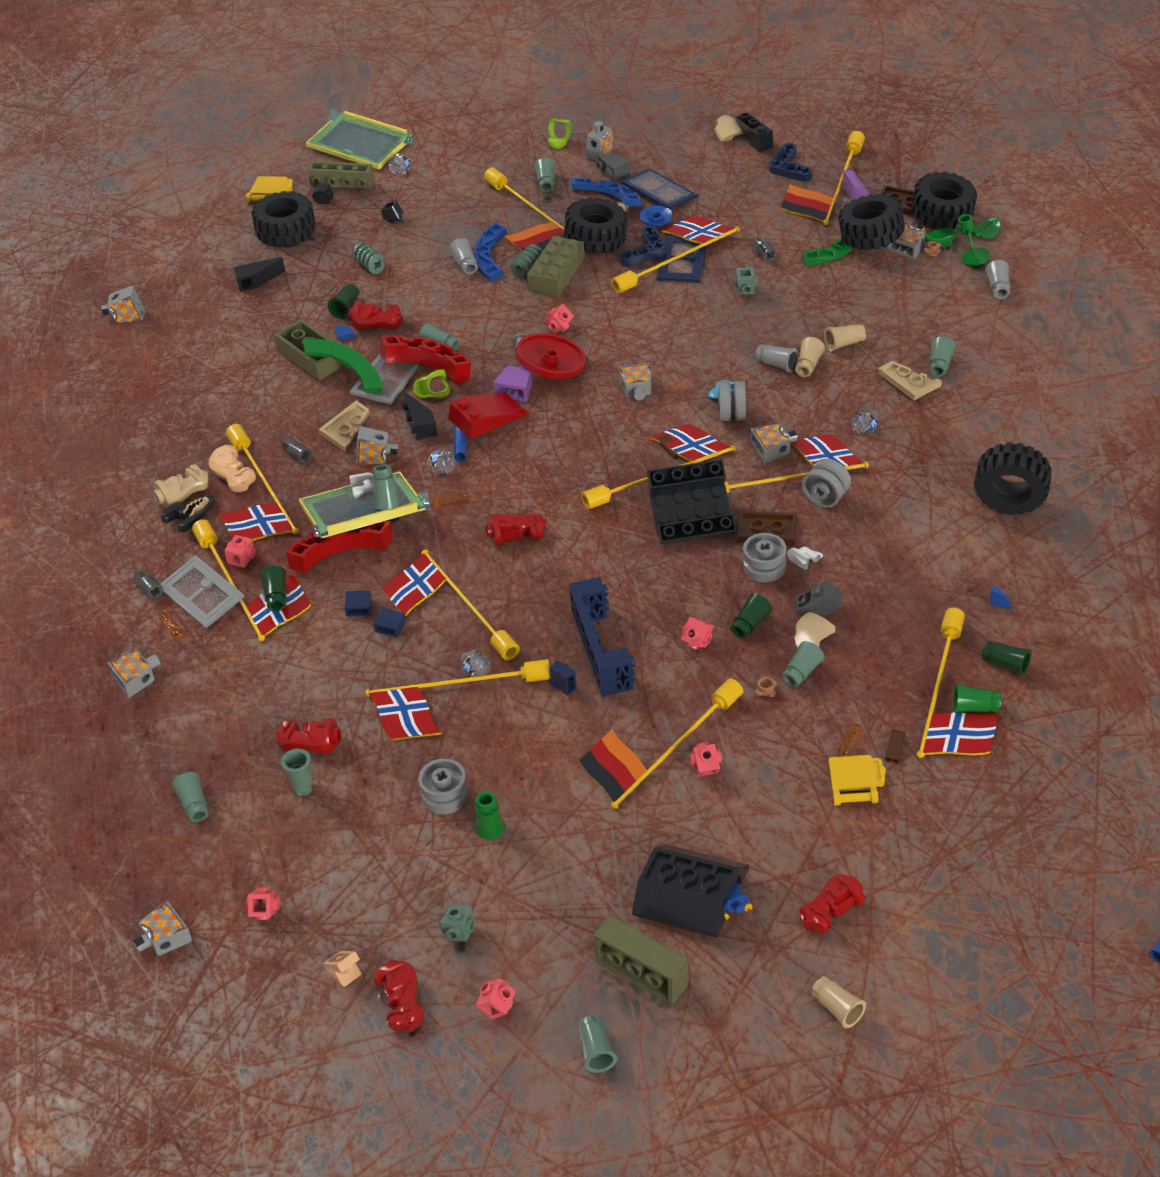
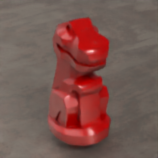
M356 301L353 308L350 307L349 321H352V327L358 330L385 327L393 330L403 323V316L397 304L389 305L387 311L383 312L381 306L374 307L372 304Z
M534 513L526 516L492 514L489 517V523L485 524L486 536L492 539L493 545H501L502 542H512L515 538L522 539L524 533H529L532 540H541L546 529V520L541 515Z
M327 718L325 723L317 721L304 723L302 730H299L296 721L287 720L282 723L280 730L275 733L276 741L282 751L303 749L321 754H328L335 750L342 738L341 729L333 718Z
M845 874L833 876L812 902L800 908V919L804 929H811L819 934H824L832 926L830 914L834 918H839L852 905L861 906L865 902L861 883L853 876L849 877Z
M392 960L379 968L373 978L375 984L384 989L388 997L387 1004L389 1008L394 1009L389 1011L386 1021L392 1030L406 1029L414 1031L424 1020V1011L417 1002V974L410 963Z

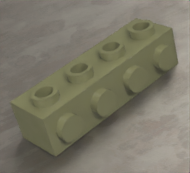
M311 161L307 169L310 186L325 183L329 184L332 188L371 189L374 182L372 164Z

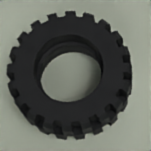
M944 171L943 173H929L925 177L920 178L915 184L911 209L914 216L922 224H927L928 227L956 229V225H959L958 218L961 215L969 214L973 217L977 192L969 180H966L963 176H958L956 173L951 174Z
M281 191V193L275 192L272 195H266L264 199L261 198L254 205L252 210L255 234L264 244L268 243L269 246L290 247L293 244L297 245L301 241L307 240V237L312 235L316 227L313 205L301 193Z
M870 194L865 197L861 196L859 199H854L847 203L838 215L843 242L850 248H856L857 250L880 249V247H886L890 243L893 244L901 237L905 229L901 204L896 198L889 195Z
M599 197L579 199L578 202H573L567 208L564 236L567 239L584 242V251L587 253L595 252V254H600V252L608 253L609 251H614L625 242L627 214L621 206H618L614 201L611 202L609 199L604 200Z
M1007 442L1006 445L1001 443L996 445L995 448L991 447L980 457L974 481L975 492L980 497V500L987 504L988 508L996 509L999 513L1003 514V512H1006L1008 515H1014V513L1022 515L1027 511L1030 513L1046 501L1050 489L1052 469L1047 458L1043 457L1040 451H1035L1034 447L1029 445L1028 447L1023 446V443L1012 444V442ZM1001 476H1017L1025 481L1009 482L1002 479Z

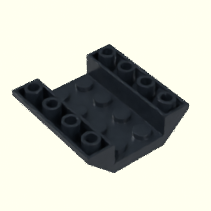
M723 459L647 471L654 524L661 544L737 532L734 514L730 511L725 487L726 474Z
M667 844L656 846L638 879L632 915L718 937L725 922V904L736 881L742 885L749 865Z

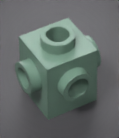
M753 267L736 268V278H733V287L737 288L738 295L755 294V287H758V278L754 275Z
M449 906L440 921V928L444 933L446 941L467 942L476 924L471 906Z

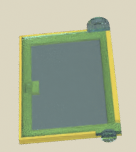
M332 108L328 114V123L306 142V147L356 163L372 164V168L380 170L406 144H412L413 136L407 133L405 129L347 111L342 113L338 109Z
M399 471L392 474L401 504L392 509L378 510L374 508L373 484L372 492L365 493L358 498H354L351 485L300 498L299 503L313 524L315 537L320 536L322 539L418 511L430 510L428 495L425 491L417 495Z

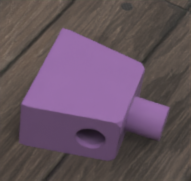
M521 364L519 367L507 366L494 380L495 393L506 392L514 400L527 402L532 387V373Z

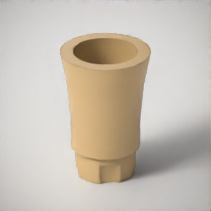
M861 324L826 327L824 331L826 346L830 351H834L841 347L864 341L866 339L865 327Z
M807 337L802 340L795 371L799 376L807 377L814 371L818 360L825 351V345L821 340L814 337Z
M826 976L817 980L812 987V995L836 1017L844 1028L854 1026L866 1010V1002L854 996Z

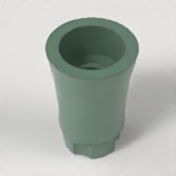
M548 157L540 158L534 163L538 186L543 193L553 191L555 184L556 164L554 160Z
M429 322L425 323L420 330L419 337L444 343L453 347L454 352L457 351L459 338L454 337L452 334L435 327Z
M936 337L931 342L929 372L934 377L946 374L951 357L956 349L955 342L948 337Z
M386 464L373 467L374 508L388 510L399 506L401 502L397 494L391 467Z
M802 641L782 674L785 684L797 688L801 682H804L808 675L825 659L823 651L812 642Z
M292 749L281 758V766L288 777L293 793L297 796H306L312 791L311 756L306 750Z
M187 772L177 776L173 780L171 787L178 796L184 812L188 815L191 822H199L206 819L209 811L200 775L195 772Z
M593 1015L582 1018L579 1028L584 1051L585 1068L594 1073L611 1069L617 1063L618 1057L611 1046L601 1018Z

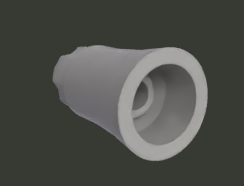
M465 238L454 240L448 249L450 255L466 275L473 274L477 271L478 265L471 250L470 242Z
M1003 260L992 261L986 266L985 273L989 279L994 297L1005 299L1010 294L1009 265Z
M760 344L755 353L757 361L787 372H792L798 356L796 348Z

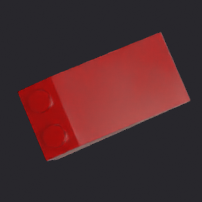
M504 392L464 396L450 402L448 419L469 439H472L522 418L528 412Z

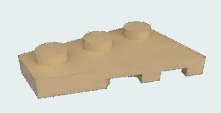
M894 361L878 368L879 375L914 401L939 388L942 384V380L937 378L932 380L927 378V374L922 372L920 374L911 371V368Z
M355 401L319 429V434L346 452L357 435L359 426H362L369 416V409Z

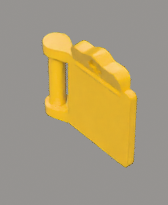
M258 176L250 192L246 194V202L259 201L261 198L264 199L266 195H272L275 192H290L293 190V179L277 176Z
M871 755L829 758L835 806L847 802L872 801V803H878L876 786H884L886 768L882 765L880 758H872ZM870 790L867 793L840 794L843 791Z

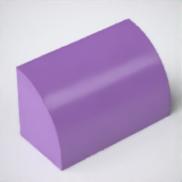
M843 170V188L851 200L859 199L861 196H868L869 192L856 173L851 170Z

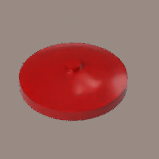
M535 333L523 337L517 344L516 357L519 363L530 372L539 376L552 379H568L579 375L584 370L586 363L584 351L575 342L565 337L549 333Z

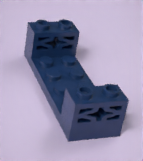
M600 577L570 583L571 612L601 696L604 697L634 690L633 681H636L634 669H632V667H635L633 655H629L627 647L605 652L604 646L599 645L601 643L599 632L594 631V621L607 618V610H609V603L606 598L608 596L607 585L602 584Z

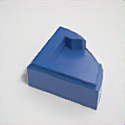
M343 325L335 326L338 341L355 338L354 331L350 327Z
M992 586L989 605L1010 608V597L1001 592L1000 588Z

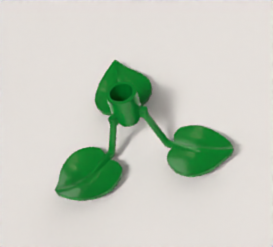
M963 214L958 218L959 225H956L955 233L950 228L925 232L927 242H938L941 244L940 248L950 246L952 239H956L959 231L963 235H968L971 251H967L962 255V262L967 266H981L989 262L990 253L983 247L974 250L971 231L976 237L981 236L983 239L998 236L1000 233L999 216L974 226L972 216Z

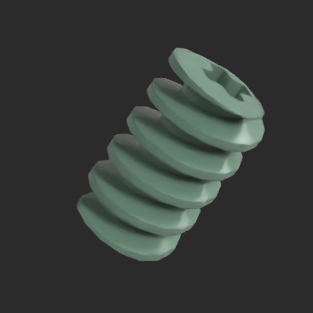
M360 242L355 246L352 257L356 262L372 274H379L385 268L383 255L366 242Z
M528 245L510 264L514 275L519 278L527 276V273L543 250L537 245Z

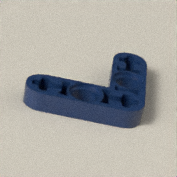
M793 143L784 144L769 162V172L795 180L810 181L813 173L810 167L791 163L797 154V146Z
M646 226L642 228L643 240L647 245L623 252L620 255L623 266H632L664 256L667 253L666 243L656 227Z

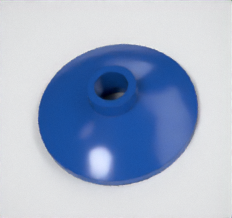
M649 206L640 212L641 222L649 226L665 225L672 219L671 210L664 206Z

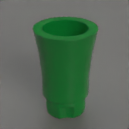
M960 684L955 685L953 695L954 713L999 712L1001 708V692Z
M484 791L477 795L475 799V832L482 839L492 840L503 834L505 824L501 817L496 796L492 792Z

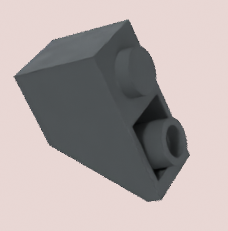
M597 154V168L613 182L630 176V162L623 156Z
M825 580L797 597L795 612L798 614L811 612L820 616H827L841 608L843 593Z

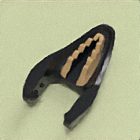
M205 495L189 502L173 504L162 513V522L169 523L175 519H185L179 524L178 530L186 532L192 528L195 522L204 517L213 505L215 497L213 495Z

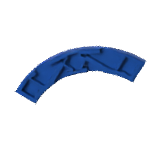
M571 178L572 189L603 192L617 197L625 206H642V200L635 192H630L631 189L623 185L604 180L592 182L590 178Z
M497 222L483 232L481 238L477 240L474 249L478 270L490 282L504 275L503 270L495 264L491 257L492 249L496 242L507 234V228Z

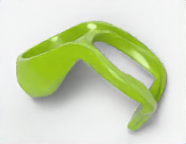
M555 118L550 120L548 145L551 148H563L572 134V123L569 120H558ZM555 122L566 123V134L564 137L554 135Z
M436 370L428 376L417 379L413 385L415 394L422 399L444 398L448 396L450 388L447 382H445V370ZM441 376V382L445 389L440 392H433L430 388V380Z

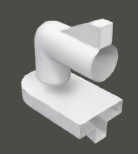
M372 473L350 476L354 498L372 492Z
M805 546L800 549L791 548L787 552L789 560L804 570L808 569L809 560L816 563L823 557L822 553L813 551Z

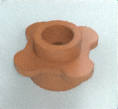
M934 241L924 243L926 255L933 257L940 253V243Z
M763 677L756 682L758 686L755 690L756 695L775 696L776 681L769 677Z

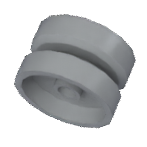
M729 381L719 382L718 410H720V421H730L731 410H734L736 421H746L745 381H735L733 393H731Z
M828 458L820 459L803 478L802 490L805 496L817 506L830 508L835 506L842 498V495L849 489L851 477L847 469L837 461Z
M771 533L754 534L745 541L743 546V570L750 579L767 583L776 581L783 576L786 570V544L784 540Z
M437 759L429 762L422 768L419 773L418 782L423 805L429 811L436 814H449L456 812L464 806L468 799V787L464 768L458 762L451 759Z

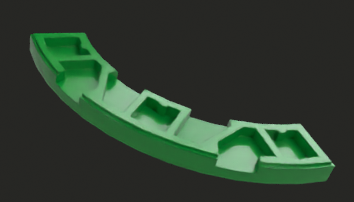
M841 237L829 248L825 249L823 247L816 250L803 251L804 266L819 265L836 260L849 253L853 248L847 246Z
M303 339L305 356L337 359L338 362L356 372L365 393L383 391L381 379L377 371L357 351L329 340Z

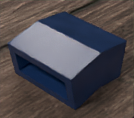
M346 591V617L371 616V591Z
M381 607L378 617L373 623L374 630L378 633L398 637L407 617L402 612Z
M556 661L550 668L551 686L560 689L565 695H569L577 690L576 673L568 665Z

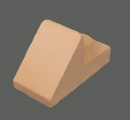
M340 951L323 963L327 971L343 987L361 976V971L356 965L360 958L355 951Z

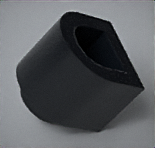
M325 183L318 184L312 194L313 200L319 204H329L333 199V191L330 189V185Z
M397 200L386 203L381 210L382 216L387 222L391 220L397 221L403 214V210Z

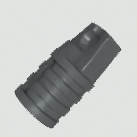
M759 236L753 242L755 249L766 262H771L777 257L776 249L768 241Z
M289 438L282 440L283 449L289 456L300 463L309 461L312 455L309 448Z
M135 572L133 578L139 588L150 599L154 600L162 595L163 587L152 575L145 572Z

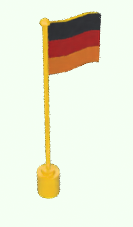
M860 131L850 133L845 147L849 157L844 170L848 169L852 155L859 154L862 149L865 136ZM843 173L834 197L790 184L781 209L792 214L821 221L825 226L829 225V218L843 182Z
M493 167L486 170L484 180L497 190L506 188L550 221L549 223L537 225L519 233L504 236L505 239L523 251L530 244L537 245L544 250L553 236L565 238L564 227L507 186L508 179L505 175Z
M732 678L727 679L712 694L713 706L648 770L637 755L620 741L613 729L580 759L581 766L606 792L612 801L611 807L618 809V805L716 708L727 710L743 694V688L736 680Z

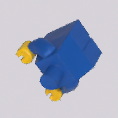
M737 881L724 907L726 920L729 919L727 912L736 911L737 913H742L743 911L747 912L748 909L752 910L753 907L749 902V896L746 893H742Z

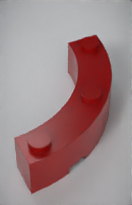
M402 336L381 337L380 355L386 364H419L435 370H445L446 376L453 383L470 381V360L461 352H454L453 347L415 336H413V339H403Z
M351 519L333 522V523H330V524L325 525V527H326V526L333 525V524L341 523V522H344V521H348V520H351ZM382 521L322 539L315 529L311 531L310 536L305 539L300 538L286 552L289 569L307 574L319 561L340 551L355 548L385 550L393 539L391 522Z

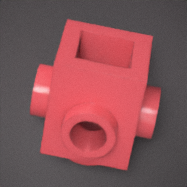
M561 304L557 308L553 307L546 314L548 317L543 322L556 334L559 331L564 332L570 326L568 323L574 315L564 304Z
M238 535L233 537L224 550L227 563L245 568L248 562L255 556L252 539Z
M689 617L688 622L682 628L681 640L686 641V645L693 649H698V647L706 648L712 639L711 633L714 625L697 617Z
M709 742L697 744L693 748L692 754L689 755L691 767H695L697 777L718 774L720 770L719 763L722 762L720 750H716L715 744L709 745Z
M268 886L256 887V890L249 893L246 899L248 917H256L257 920L270 919L280 908V897H277V890H270Z
M500 978L487 981L480 989L481 994L475 1006L491 1019L504 1016L513 1005L516 991L505 980Z

